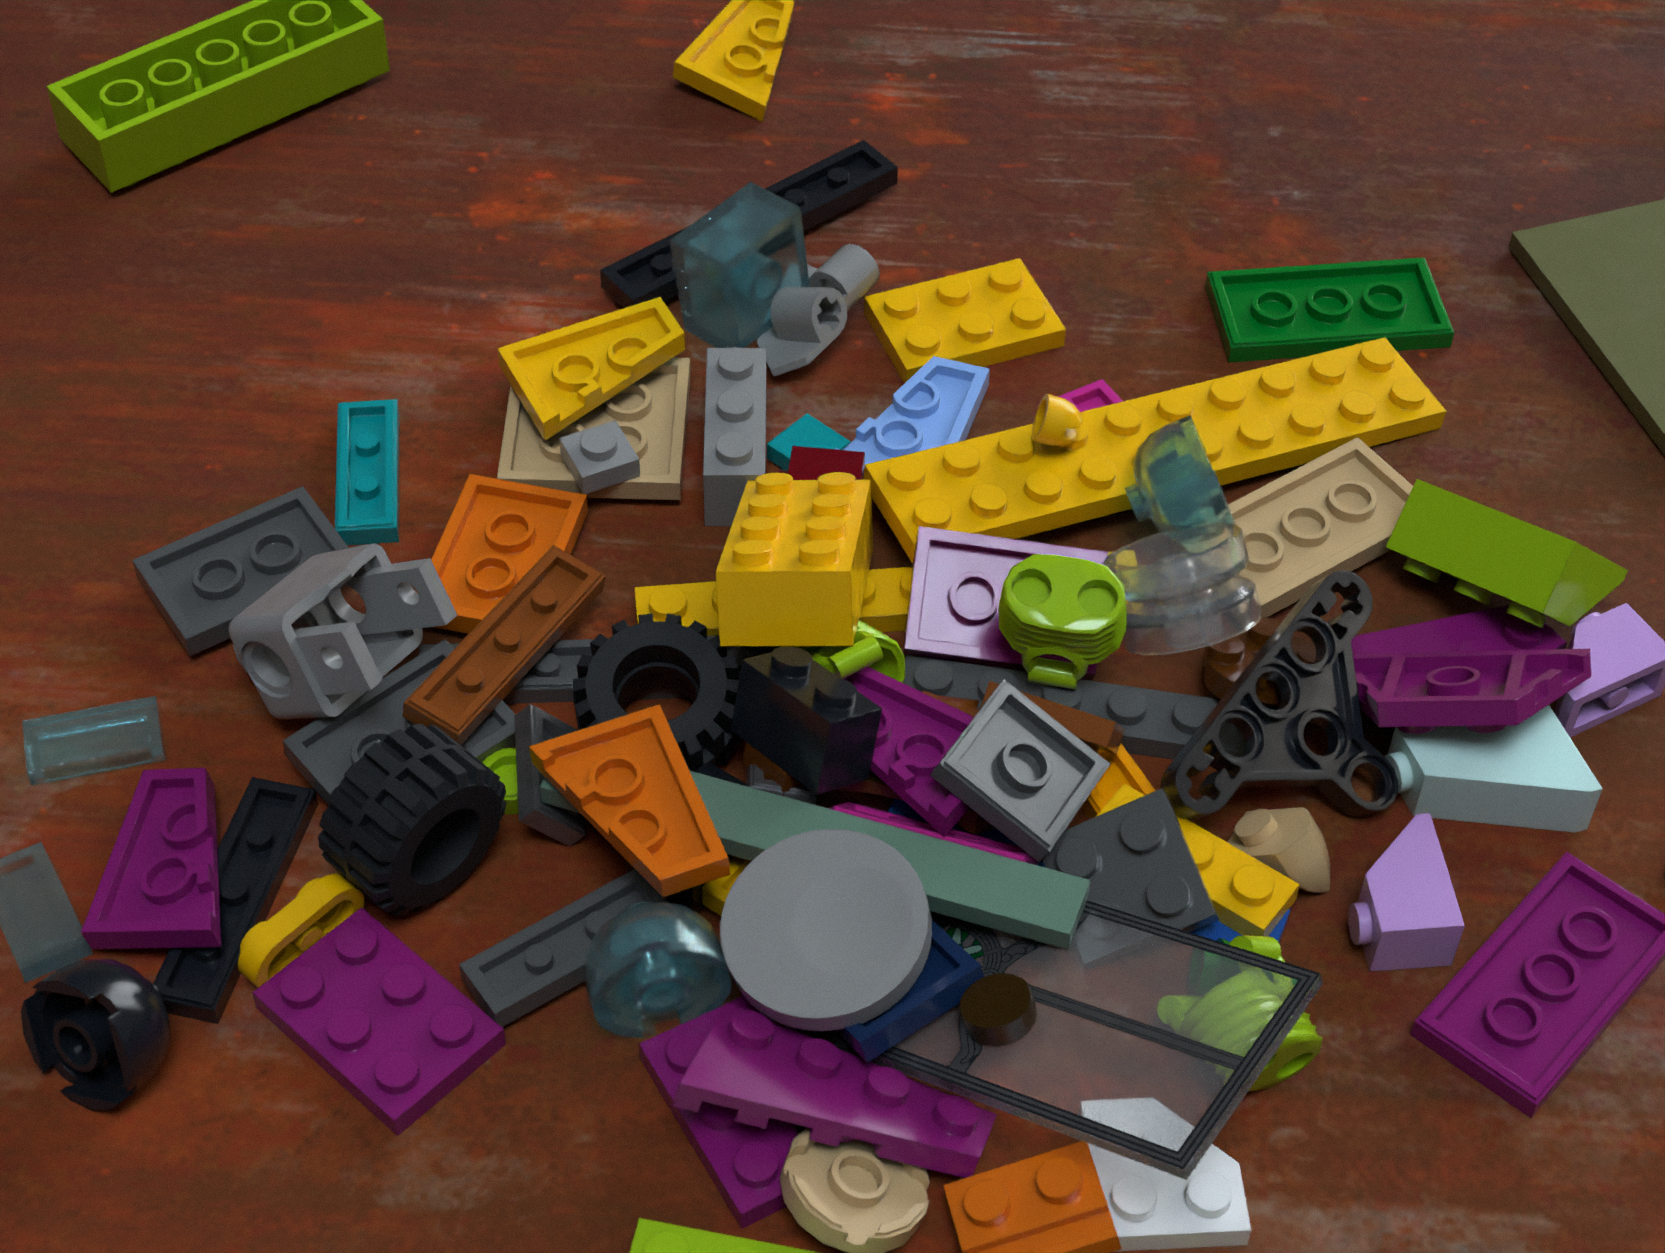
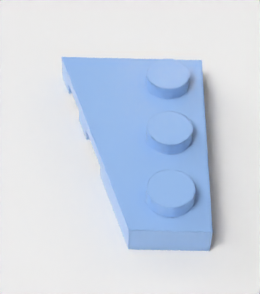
M933 356L892 395V404L876 419L868 417L856 429V438L843 450L865 452L866 465L966 440L989 386L990 369Z

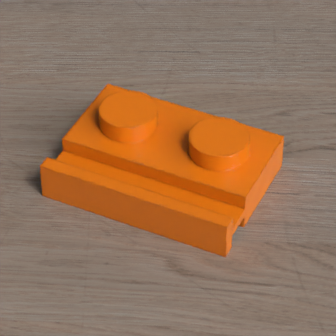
M1087 1140L943 1185L962 1253H1111L1122 1249Z

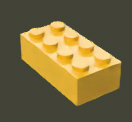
M833 472L821 475L818 480H793V477L786 473H767L758 476L755 480H747L716 569L720 646L854 645L873 553L871 479L856 480L853 474Z

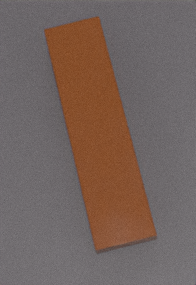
M553 545L404 701L402 717L414 724H423L425 727L430 724L439 727L458 744L462 745L501 700L507 696L604 590L606 575Z

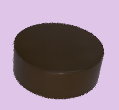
M998 973L985 976L971 984L965 990L960 1000V1012L968 1034L975 1041L984 1045L999 1046L1017 1041L1032 1029L1037 1019V1007L1029 984L1021 977L1013 974Z

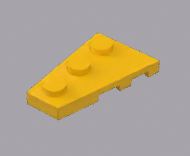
M731 0L675 61L673 78L763 122L795 1Z
M658 297L497 348L499 366L545 441L684 351L685 332L662 298Z

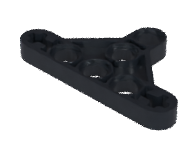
M1342 570L1327 575L1309 587L1167 767L1161 778L1160 789L1163 788L1177 817L1192 821L1217 812L1228 802L1239 787L1316 786L1336 807L1347 815L1354 817L1370 815L1387 808L1394 802L1398 793V779L1395 770L1389 761L1364 738L1351 640L1368 620L1372 611L1373 598L1369 587L1361 577L1353 572ZM1338 592L1344 598L1340 607L1343 613L1326 622L1320 617L1327 614L1336 603L1337 598L1334 593ZM1295 631L1305 633L1314 642L1316 659L1313 664L1302 662L1294 654L1291 642ZM1260 676L1271 679L1278 686L1281 693V704L1278 710L1268 709L1258 699L1256 682ZM1224 722L1235 725L1244 735L1245 750L1241 757L1232 756L1221 745L1219 730ZM1307 722L1316 723L1325 731L1328 738V750L1324 756L1316 755L1305 744L1303 735ZM1211 766L1217 771L1205 778L1198 790L1202 797L1194 800L1188 793L1192 786L1189 777ZM1356 767L1367 771L1374 780L1376 789L1375 796L1371 802L1362 800L1353 790L1351 775Z

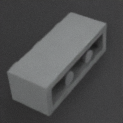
M707 348L703 462L705 526H732L747 480H755L758 476L766 474V348Z

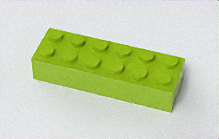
M253 0L46 87L59 138L112 193L123 187L134 185L139 180L171 166L179 165L187 159L219 145L227 144L233 139L260 127L273 124L279 119L301 109L321 103L324 99L349 88L362 85L368 80L390 71L383 19L362 0Z

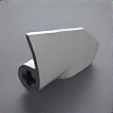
M854 244L843 245L818 269L801 260L793 262L782 289L778 290L773 297L771 312L756 341L759 348H766V362L774 377L810 364L840 335L846 324L847 311L879 281L880 272L878 265L865 249Z

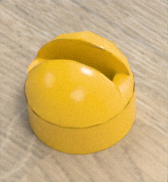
M1046 393L1040 401L1034 418L1032 440L1050 446H1063L1072 442L1077 436L1075 429L1079 428L1082 423L1079 410L1065 398Z

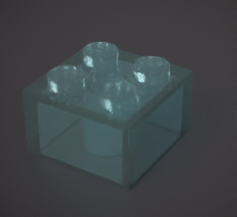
M749 182L670 240L684 329L717 348L747 347L773 327L770 317L771 304L778 290L785 286L809 287L801 208L752 182Z

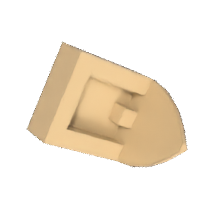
M1306 808L1246 811L1244 816L1237 822L1234 832L1227 843L1299 883V888L1304 891L1326 893L1330 890V859L1326 841L1320 828Z

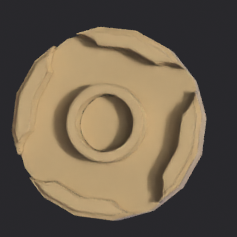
M806 1127L793 1140L780 1175L784 1203L797 1223L823 1244L847 1253H884L903 1246L919 1229L927 1212L929 1200L926 1190L929 1186V1178L926 1168L878 1157L873 1143L854 1139L849 1142H840L838 1147L809 1140L810 1128Z

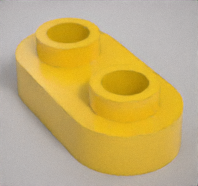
M334 873L322 878L312 879L301 888L296 898L268 921L256 924L246 933L240 944V955L238 958L240 973L259 988L358 909L363 908V893L340 874Z

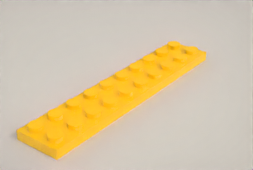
M1384 337L1080 412L1082 418L1081 426L1075 429L1077 432L1076 438L1063 446H1050L1033 441V424L866 464L863 480L871 479V497L913 563L916 535L919 526L1018 539L1306 464L1357 437L1368 447L1440 429L1447 411Z

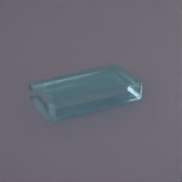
M156 696L22 721L26 771L31 785L166 760L160 710Z
M42 842L0 858V928L25 983L92 955L90 946L81 934L82 926Z

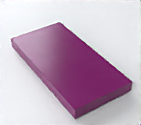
M1566 852L1414 1021L1410 1035L1532 1118L1665 960V914Z

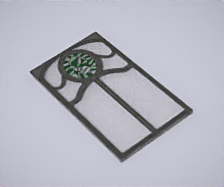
M1087 901L1069 950L930 911L931 919L981 965L984 977L992 974L1008 973L1021 977L1029 984L1037 1007L1036 1022L1032 1029L1017 1041L999 1046L984 1045L975 1041L968 1034L960 1012L959 1003L871 1061L1187 1180L1311 1000L1318 993L1323 985L1321 973L1091 901ZM785 1025V1027L811 1038L826 1040L840 1050L861 1057L836 1030L812 1031Z

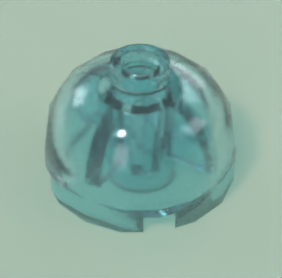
M1191 415L1163 426L1144 440L1138 447L1132 463L1136 484L1125 488L1138 522L1150 518L1161 535L1175 542L1197 543L1213 539L1237 529L1215 470L1212 468L1206 453L1207 451Z
M656 901L639 902L629 906L601 926L592 939L586 955V992L589 1003L593 1007L596 1021L600 1027L619 1036L637 1038L656 1036L654 1023L679 1018L681 1025L722 1005L730 994L732 983L721 942L713 927L699 913L680 904Z

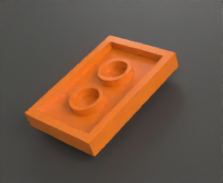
M469 474L431 559L457 616L447 625L435 626V628L469 634L553 545L571 555L588 513L587 495Z

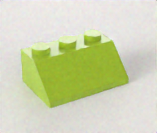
M1416 479L1386 544V548L1407 557L1403 569L1434 583H1438L1442 573L1458 579L1453 589L1454 591L1486 605L1490 604L1493 595L1510 601L1506 613L1540 628L1543 627L1547 617L1571 626L1624 581L1628 572L1627 569L1573 540L1419 479Z

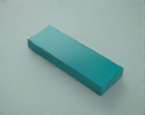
M397 399L338 403L335 530L347 545L399 542V408Z

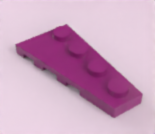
M730 1003L725 1004L681 1079L672 1104L673 1107L699 1112L702 1101L736 1109L735 1122L763 1129L766 1128L769 1118L809 1127V1140L836 1147L839 1146L840 1142H849L854 1139L873 1143L878 1157L962 1178L973 1176L997 1114L975 1106L971 1101L963 1097L949 1095L912 1080L896 1069L882 1067L872 1062L867 1063L864 1059L840 1050L826 1040L811 1038L775 1023L759 1012L744 1010Z

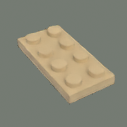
M1357 437L1172 533L1169 550L1249 627L1251 620L1267 618L1300 600L1309 587L1327 575L1342 570L1351 572L1390 551L1391 549L1386 548V544L1413 485Z

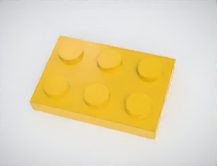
M1020 258L864 297V315L904 384L933 356L985 367L1063 347L1065 343L1066 328Z

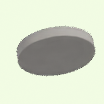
M820 829L803 832L779 841L759 854L745 867L732 885L726 898L720 922V939L723 955L735 984L742 995L758 1011L770 1019L793 1028L830 1031L844 1029L857 1023L862 1024L877 1017L896 1004L910 990L922 972L928 958L932 939V919L922 882L914 868L902 854L882 840L868 834L845 829Z

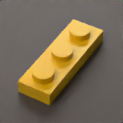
M1124 783L1096 816L1145 795ZM1177 817L1220 918L1218 921L1243 936H1268L1296 901L1300 884L1193 822Z

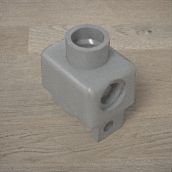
M373 543L319 553L310 557L237 614L230 622L228 630L238 662L250 675L267 710L273 717L282 720L326 718L340 715L366 691H371L383 680V676L419 646L423 637L422 628L447 625L457 616V613L430 558L391 564L385 550L380 545ZM346 584L359 593L365 603L366 614L354 610L346 602L340 590L342 585Z

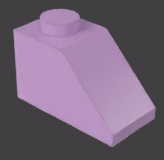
M1627 603L1602 614L1599 612L1591 613L1575 625L1570 635L1571 642L1568 649L1591 650L1592 675L1589 679L1557 699L1555 715L1569 737L1575 736L1661 696L1665 687V641Z
M1430 813L1415 815L1365 874L1358 902L1351 903L1349 906L1348 925L1350 936L1355 945H1363L1370 972L1452 965L1465 925Z

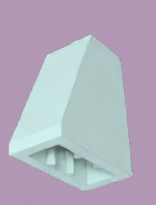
M1549 705L1519 725H1507L1506 728L1491 733L1472 732L1466 726H1438L1435 730L1427 733L1410 734L1402 732L1398 727H1395L1388 754L1385 755V758L1395 770L1398 780V793L1401 794L1413 816L1430 813L1431 817L1436 819L1576 833L1588 829L1603 789Z

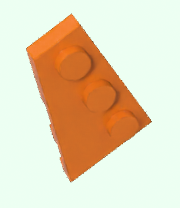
M660 704L528 746L532 764L662 897L730 875L727 853Z

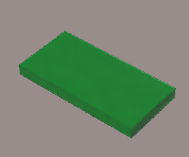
M1423 257L1207 272L1205 289L1228 363L1302 358L1384 337L1396 351L1451 347L1454 337L1451 322L1426 259Z

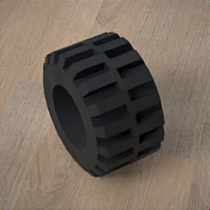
M653 613L638 615L639 624L630 627L624 619L612 625V637L608 639L599 634L590 643L592 656L582 654L577 664L578 678L573 679L572 692L578 730L627 715L628 713L623 710L624 706L630 699L643 691L654 688L673 689L685 694L694 702L685 713L667 721L689 771L695 772L698 768L709 762L715 766V762L727 765L733 756V743H739L740 738L731 731L739 676L734 656L727 657V646H720V637L718 635L707 640V627L695 620L689 627L682 626L681 616L667 614L665 622H653Z
M415 724L408 727L404 732L398 729L388 734L381 743H375L366 750L364 755L346 771L345 777L340 784L334 788L328 799L330 804L322 813L319 826L323 830L318 836L319 847L323 850L322 856L382 910L387 913L392 911L395 915H406L412 910L419 912L429 907L434 901H440L450 894L457 885L461 884L471 874L472 870L488 852L490 844L496 838L501 825L499 822L505 814L506 802L503 800L506 794L505 785L499 780L500 777L439 727L431 724L427 727L423 724Z

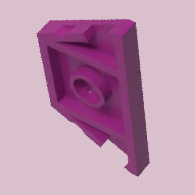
M1590 649L1353 654L1360 708L1379 727H1398L1400 731L1410 734L1427 733L1435 730L1438 726H1466L1472 732L1491 733L1506 728L1507 725H1519L1589 679L1592 675Z

